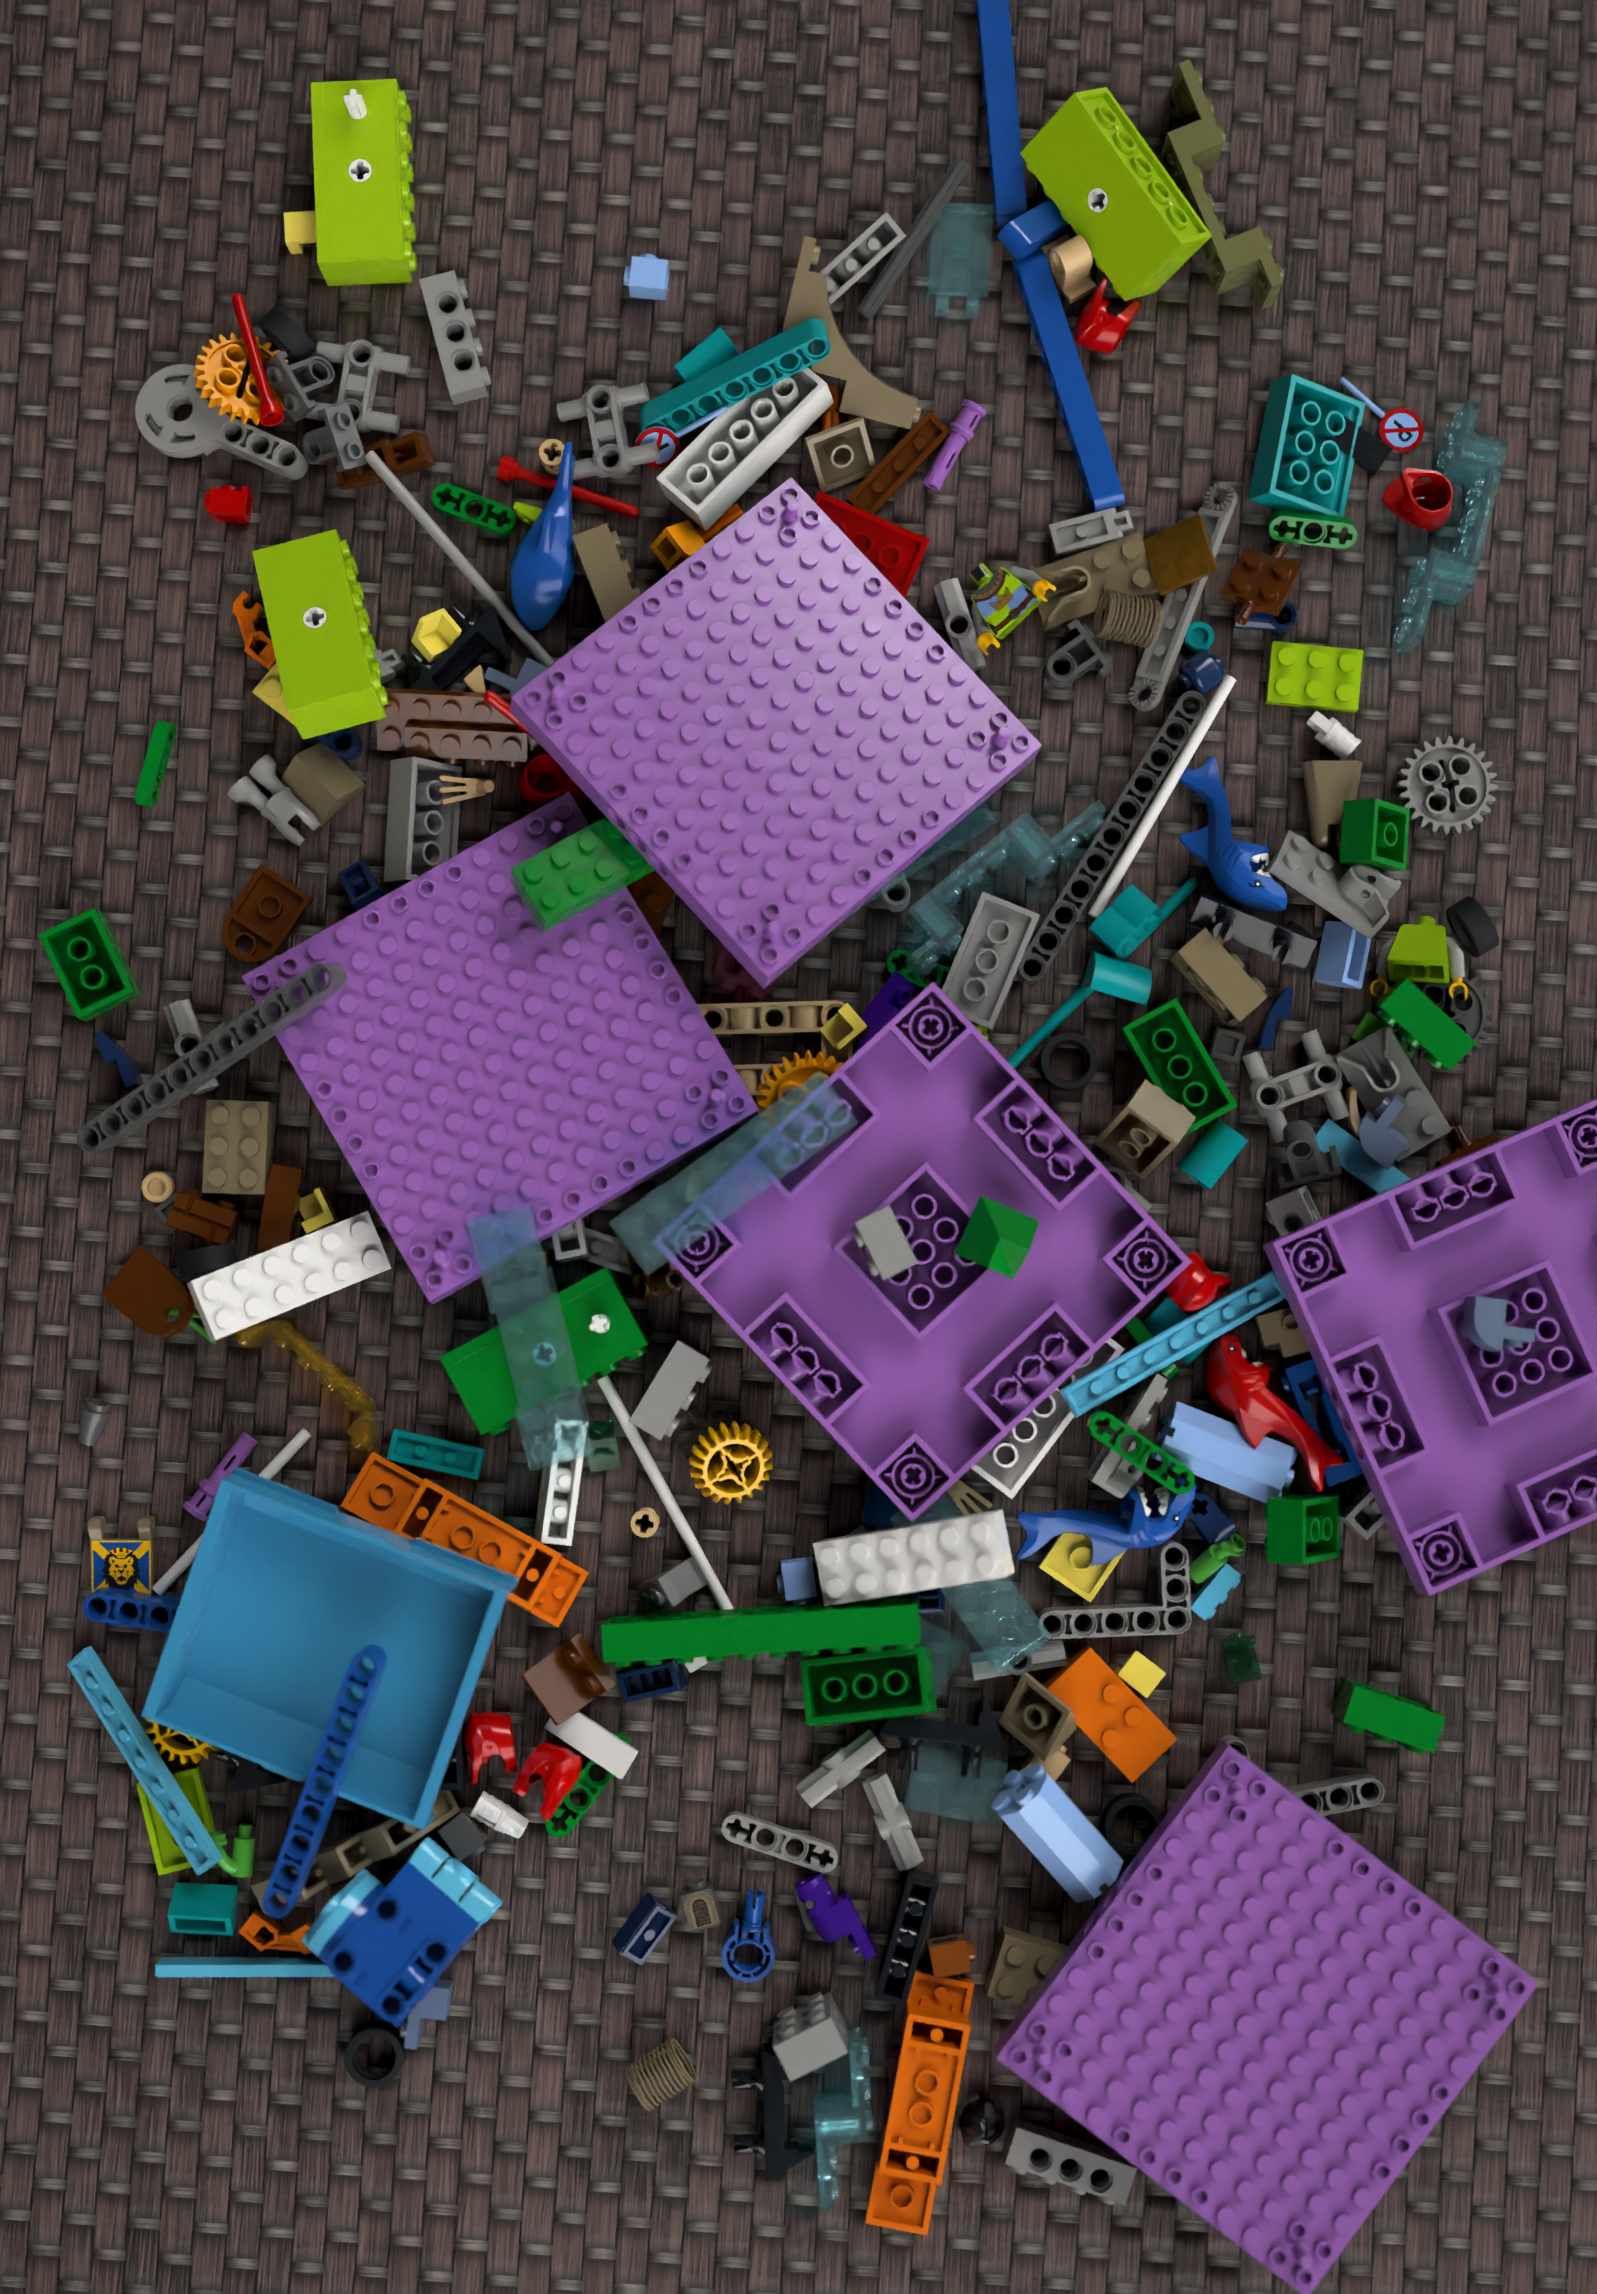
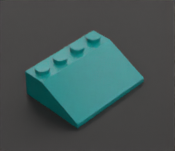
M1294 374L1272 381L1270 383L1248 500L1276 510H1292L1344 517L1355 460L1352 455L1358 427H1361L1365 403ZM1344 416L1356 423L1350 455H1346L1341 451L1334 441L1325 440L1327 437H1334L1343 433L1346 426ZM1336 423H1337V424H1338V428H1337L1336 432H1333L1332 429L1334 428V426H1335Z

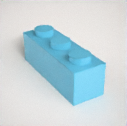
M1223 1564L1212 1574L1191 1600V1610L1203 1620L1210 1619L1216 1612V1606L1219 1603L1222 1604L1228 1598L1227 1593L1229 1590L1236 1588L1241 1580L1239 1578L1241 1574L1229 1564Z

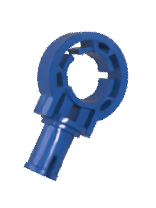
M754 1889L746 1890L741 1934L738 1935L740 1919H734L732 1931L726 1936L722 1945V1963L725 1970L731 1977L741 1982H755L764 1978L771 1971L775 1961V1945L770 1936L771 1925L769 1922H764L763 1937L760 1936L765 1892L757 1890L756 1902H753ZM742 1944H754L761 1948L763 1952L761 1962L758 1961L754 1965L741 1964L737 1959H734V1950ZM727 1951H731L730 1958L731 1961L733 1960V1965L728 1959ZM766 1954L769 1955L768 1961L761 1967V1963L764 1964L766 1961Z

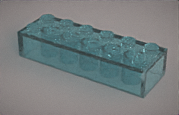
M945 1491L913 1522L901 1510L889 1519L895 1527L964 1516V1514L949 1493ZM1008 1576L939 1588L1000 1675L1006 1673L1052 1639L1050 1633Z

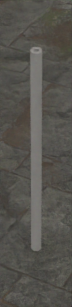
M373 450L368 452L364 456L367 463L490 606L494 607L496 613L540 664L546 667L554 664L555 661L379 456Z

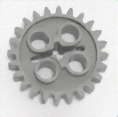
M1448 736L1442 744L1440 738L1435 737L1432 740V747L1427 741H1424L1421 744L1422 752L1414 748L1410 752L1413 759L1406 758L1403 760L1402 763L1408 769H1400L1397 774L1404 778V780L1396 783L1395 787L1404 789V792L1396 798L1397 800H1406L1407 804L1403 807L1412 811L1409 822L1418 818L1420 820L1418 824L1419 830L1425 825H1430L1429 834H1434L1440 828L1442 837H1445L1451 828L1453 834L1457 836L1461 833V826L1468 832L1473 829L1472 822L1478 825L1483 821L1480 814L1487 815L1491 812V809L1486 804H1492L1496 801V798L1489 793L1498 789L1497 785L1490 784V780L1496 777L1497 773L1487 772V768L1493 763L1492 761L1485 763L1481 761L1485 755L1484 751L1477 755L1473 753L1475 743L1465 748L1464 738L1459 739L1456 744H1453L1452 737ZM1439 760H1442L1444 763L1443 769L1439 764ZM1453 762H1459L1463 766V775H1458L1453 771ZM1423 768H1428L1434 773V781H1427L1423 778ZM1443 782L1446 785L1451 784L1452 789L1449 791L1448 788H1442L1441 784ZM1460 791L1467 792L1470 795V805L1463 804L1460 801ZM1430 798H1436L1440 801V811H1435L1430 807ZM1450 804L1455 810L1454 813L1449 809Z

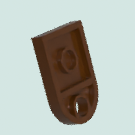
M260 864L223 922L222 937L226 948L232 955L248 963H262L272 959L281 950L314 898ZM243 937H251L253 940V948L248 953H240L238 950V942Z
M138 1245L101 1293L103 1297L142 1331L160 1338L171 1337L182 1331L189 1323L194 1311V1300L187 1283L181 1282L179 1276L145 1247ZM178 1307V1318L170 1323L168 1319L169 1313L173 1308Z

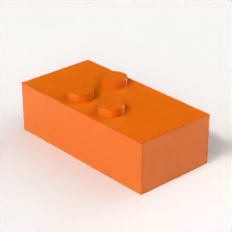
M1085 1643L1066 1661L1067 1665L1061 1666L1043 1686L1074 1711L1076 1724L1133 1783L1178 1739L1103 1659Z

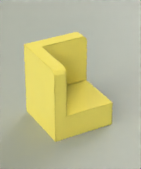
M315 211L284 212L285 243L291 254H303V244L316 243Z
M442 608L419 619L411 642L425 659L432 663L438 660L459 639L462 630L448 612Z
M846 1003L838 1010L834 1017L820 1028V1032L834 1049L840 1053L867 1030L868 1026L852 1007Z
M318 1187L314 1189V1193L300 1199L299 1210L304 1219V1222L301 1224L306 1234H311L340 1221L324 1188Z
M1138 1651L1132 1653L1122 1668L1117 1666L1114 1670L1120 1678L1146 1698H1148L1166 1675L1160 1667Z

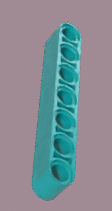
M817 318L808 319L645 403L638 410L641 433L646 428L652 426H663L676 433L722 406L729 408L823 360L831 350L825 323Z

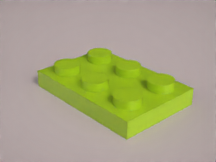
M1272 641L1270 644L1265 704L1356 713L1359 706L1364 650Z
M200 1766L171 1773L207 1832L216 1831ZM138 1782L136 1785L158 1876L191 1868L192 1866L142 1785Z

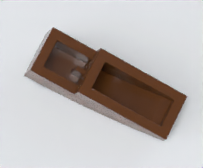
M418 431L391 442L383 439L363 448L365 455L373 450L397 478L436 465L428 436ZM332 460L341 490L384 482L369 464L337 472L338 460Z
M272 1163L262 1209L256 1255L294 1240V1232L299 1218L304 1167Z

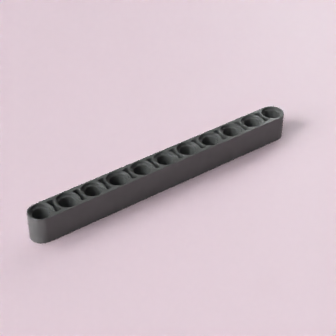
M1188 691L1183 693L1026 950L1017 971V975L1022 982L1035 984L1043 978L1203 714L1206 704L1204 697L1199 692ZM1186 701L1193 702L1197 706L1198 712L1188 714L1184 711L1182 704ZM1170 727L1178 728L1182 738L1172 740L1168 737L1166 730ZM1154 753L1162 754L1166 759V765H1154L1151 761V755ZM1139 779L1146 780L1150 785V791L1146 793L1139 792L1135 787V781ZM1123 805L1132 807L1135 816L1131 819L1123 818L1119 813V807ZM1107 831L1115 832L1119 838L1118 844H1107L1103 839V834ZM1091 857L1099 858L1103 863V869L1092 871L1088 868L1087 860ZM1076 883L1083 884L1087 889V895L1083 898L1075 897L1071 892V886ZM1060 909L1067 910L1071 914V921L1067 924L1059 923L1055 918V912ZM1044 935H1049L1054 938L1056 946L1052 950H1045L1040 946L1039 939ZM1028 961L1036 962L1040 968V973L1034 977L1028 976L1023 970V965Z
M318 963L304 970L83 1125L77 1133L79 1147L85 1152H96L111 1149L340 991L347 982L345 968L338 963ZM326 972L328 973V976H329L328 983H326V981H325V973H326ZM302 988H303L304 993H305L304 1000L302 999V996H301V990H302ZM278 1005H279L280 1008H281V1014H280V1015L278 1014ZM255 1022L257 1023V1032L254 1027ZM232 1038H233V1040H234V1048L232 1047V1044H231Z

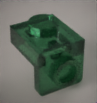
M613 1420L595 1421L588 1424L585 1450L591 1473L621 1468Z
M1238 1632L1229 1635L1227 1639L1223 1640L1222 1653L1230 1685L1261 1680L1262 1674L1255 1650L1256 1639L1254 1634L1246 1635L1244 1632Z

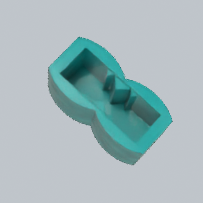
M1132 884L1115 899L1110 907L1095 919L1089 929L1100 943L1116 957L1120 958L1124 954H1130L1137 947L1140 936L1146 932H1152L1158 926L1162 914L1159 907Z

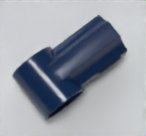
M1286 601L1281 612L1288 615V623L1280 624L1274 619V615L1265 612H1252L1247 624L1242 625V621L1240 624L1235 621V616L1240 610V607L1236 605L1234 629L1271 631L1274 634L1282 635L1289 632L1297 618V610L1292 603Z
M349 728L315 736V738L344 760L351 761L360 756L363 749L362 741ZM345 738H351L352 743L350 747L340 750L341 741Z

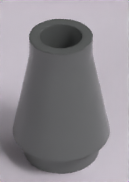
M86 1398L85 1404L81 1405L79 1436L77 1439L79 1443L87 1446L96 1445L99 1435L112 1414L109 1402L99 1398Z

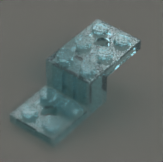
M860 2027L848 2028L851 2091L814 2093L820 2210H833L832 2198H838L837 2167H831L837 2165L836 2144L867 2142V2131H873L871 2101H865V2099L871 2098L869 2069H863V2066H869L867 2037H861Z

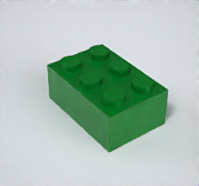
M93 908L38 934L78 1019L88 1022L143 996L103 912Z
M1400 977L1375 1003L1380 1008L1376 1014L1392 1027L1397 1024L1403 1030L1399 1035L1414 1048L1420 1045L1426 1051L1422 1056L1438 1070L1443 1067L1450 1071L1476 1044L1467 1033L1407 978Z
M1299 1493L1267 1498V1504L1264 1508V1518L1267 1522L1264 1551L1267 1554V1562L1305 1565L1340 1557V1495Z
M1343 1676L1331 1712L1339 1718L1338 1723L1344 1725V1728L1360 1734L1363 1733L1364 1729L1368 1730L1367 1733L1374 1735L1375 1739L1388 1744H1393V1741L1397 1740V1743L1403 1745L1405 1749L1420 1755L1423 1754L1424 1750L1434 1753L1446 1718L1430 1706Z

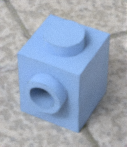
M641 254L640 257L632 256L631 267L626 266L624 272V285L629 287L630 297L666 301L670 273L668 260L658 259L651 254Z
M812 1556L781 1560L782 1575H777L779 1594L785 1593L786 1601L793 1600V1605L811 1603V1598L817 1597Z

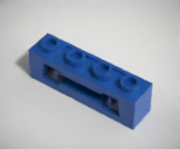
M1312 1356L1279 1368L1281 1376H1278L1280 1387L1284 1394L1289 1393L1293 1404L1289 1407L1323 1440L1309 1400L1303 1397L1304 1394L1310 1395L1319 1391V1393L1315 1394L1332 1441H1336L1339 1445L1337 1448L1335 1446L1330 1448L1339 1455L1341 1452L1344 1458L1341 1465L1330 1466L1324 1471V1485L1330 1487L1364 1474ZM1299 1383H1301V1386H1302V1388H1303V1389H1302V1392H1301V1389H1300V1387H1299Z

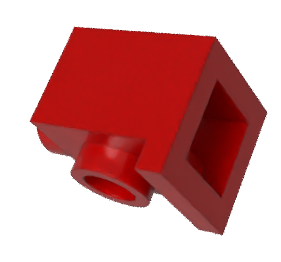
M222 485L221 489L211 487L210 491H206L204 506L213 520L250 525L254 494L248 486H242L241 491L229 485Z

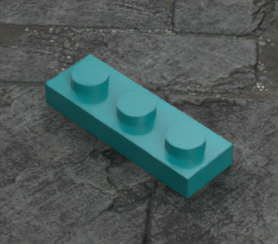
M395 1428L393 1429L387 1460L478 1480L486 1448Z

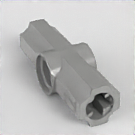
M958 577L939 582L933 586L953 651L973 672L986 667L982 650L977 646L978 638ZM957 619H965L968 622L966 631L961 634L954 633L951 628L953 622Z
M185 999L163 1007L175 1040V1051L182 1057L187 1053L185 1047L188 1041L196 1039L199 1045L202 1043L203 1038L190 999ZM217 1076L194 1091L193 1095L207 1093L220 1087Z
M1048 1639L1024 1644L1013 1643L1006 1647L969 1653L974 1681L1011 1674L1022 1675L1029 1671L1067 1665L1062 1639ZM1014 1652L1025 1653L1026 1660L1023 1665L1013 1666L1010 1664V1656Z
M869 1727L845 1747L840 1746L828 1754L820 1762V1766L801 1779L795 1787L805 1802L812 1808L835 1789H841L851 1783L861 1773L860 1770L874 1761L886 1749Z
M887 1772L877 1773L868 1777V1779L862 1782V1785L875 1813L873 1817L883 1840L887 1841L899 1871L917 1866L924 1859L911 1831L910 1819L903 1803H899Z

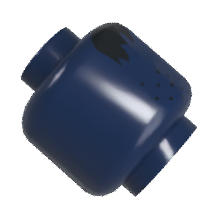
M1201 651L1183 660L1179 665V675L1176 678L1178 686L1183 692L1196 691L1202 696L1216 689L1221 684L1222 676L1224 675V667L1220 659L1215 654Z

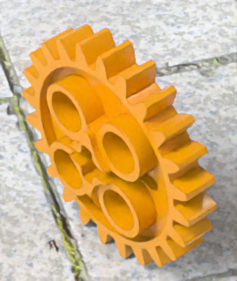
M233 332L230 334L229 340L223 335H219L217 342L210 339L207 347L202 346L200 355H197L193 377L197 378L195 387L202 389L200 398H210L209 408L220 407L218 411L219 416L228 412L232 422L238 416L241 417L243 425H246L248 418H251L255 425H258L260 420L257 409L260 397L252 370H250L242 398L236 397L248 360L243 339H237ZM255 337L264 366L276 353L281 351L271 352L269 350L271 343L267 342L262 346L259 344V337ZM268 381L272 398L276 399L281 404L282 410L286 411L281 399Z
M807 1050L805 1057L800 1059L797 1052H794V1061L789 1062L787 1058L782 1057L783 1066L781 1068L772 1064L774 1074L764 1073L763 1077L767 1084H758L761 1095L756 1096L757 1104L760 1105L758 1107L759 1117H762V1124L764 1127H768L769 1133L835 1073L843 1063L841 1062L836 1065L835 1058L832 1055L825 1061L821 1051L817 1054L816 1058H812L810 1050ZM818 1079H824L820 1084H813ZM788 1087H795L788 1093L783 1092Z

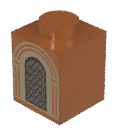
M964 1932L927 1940L935 1979L972 1972L970 1961H975L976 1957L973 1942H966Z

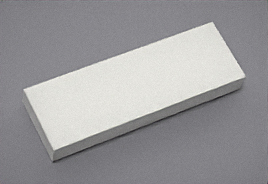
M580 1711L576 1712L559 1726H556L550 1718L544 1727L619 1779H623L639 1752Z

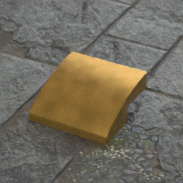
M1201 514L1144 539L1149 564L1159 593L1162 596L1219 571L1209 545L1211 541Z

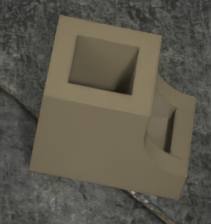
M1290 1306L1266 1311L1263 1314L1254 1316L1262 1346L1277 1344L1283 1358L1309 1351Z

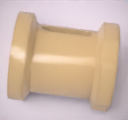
M557 439L545 440L539 448L542 466L551 475L559 474L564 444ZM554 453L559 454V457L557 456L553 461H549V457H553Z
M650 1507L641 1508L634 1513L631 1519L632 1531L642 1538L652 1536L660 1524V1517ZM644 1514L649 1515V1521L654 1522V1525H649L647 1530H643L642 1524L637 1522V1519H642Z

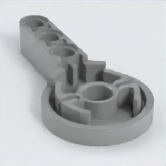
M176 364L165 367L154 373L142 386L135 406L137 425L145 439L159 452L175 458H188L202 453L207 456L217 449H223L290 480H298L306 474L308 469L307 460L295 445L247 423L243 425L242 421L236 418L232 422L228 412L219 416L218 411L220 407L218 406L209 408V400L207 398H200L202 389L195 387L197 379L193 377L195 366ZM188 376V378H185V377H183V378H176V377ZM183 404L193 405V411L189 418L184 421H175L174 414L179 406ZM242 433V437L238 441L232 442L235 435ZM269 445L266 452L258 454L263 446ZM296 457L291 465L285 466L289 458Z

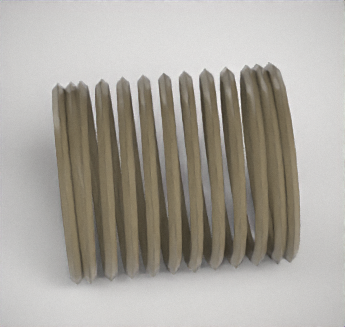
M1106 589L1102 593L1095 610L1094 634L1099 638L1148 648L1153 643L1159 629L1161 604L1155 599L1151 600V598L1147 599L1146 597L1142 598L1141 596L1137 597V595L1133 596L1132 594L1128 595L1127 593L1123 594V592L1113 591V589ZM1109 594H1110V598H1109V600H1108V602H1107L1106 609H1105V613H1104L1103 629H1102V631H1101L1102 613H1103V609H1104V606H1105V602H1106V600H1107V598H1108V596H1109ZM1155 604V617L1153 621V626L1151 628L1148 638L1144 642V639L1147 636L1149 628L1151 626L1154 610L1153 605ZM1149 612H1150V617H1149L1148 625H1147L1146 631H1145V633H1144V629H1145V625H1146V622H1147L1148 614H1149Z
M672 2037L665 2040V2043H661L656 2049H652V2052L649 2051L643 2057H639V2060H635L634 2063L625 2066L624 2070L626 2079L635 2097L643 2108L649 2112L655 2109V2106L664 2103V2100L668 2101V2097L672 2098L673 2095H677V2092H681L682 2089H686V2086H690V2084H694L697 2081L691 2061L682 2046ZM678 2055L680 2056V2058L682 2059L683 2063L685 2064V2066H686L688 2072L686 2071V2069L684 2068L683 2064L681 2063V2061H680ZM666 2056H667L668 2059L670 2060V2062H671L673 2068L671 2067L670 2063L667 2061ZM661 2058L664 2060V2062H665L667 2068H666L665 2065L663 2064ZM672 2077H673L674 2080L676 2081L678 2087L675 2085V2083H674Z

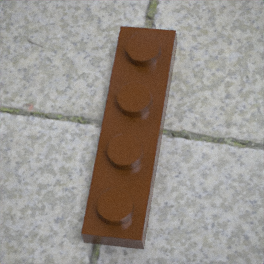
M929 410L846 498V502L875 515L943 443L951 430Z

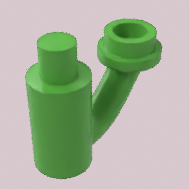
M1232 1534L1219 1545H1211L1189 1565L1190 1578L1197 1583H1203L1225 1564L1230 1556H1241L1246 1548L1244 1539L1238 1534Z
M249 1823L239 1824L238 1835L233 1836L232 1859L223 1848L224 1845H227L228 1841L225 1838L226 1833L221 1831L208 1832L224 1857L217 1863L225 1872L233 1877L244 1878L253 1876L255 1836L251 1835L252 1824Z

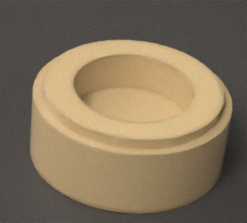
M152 1172L144 1178L141 1188L146 1199L151 1202L162 1203L174 1194L175 1184L168 1174Z

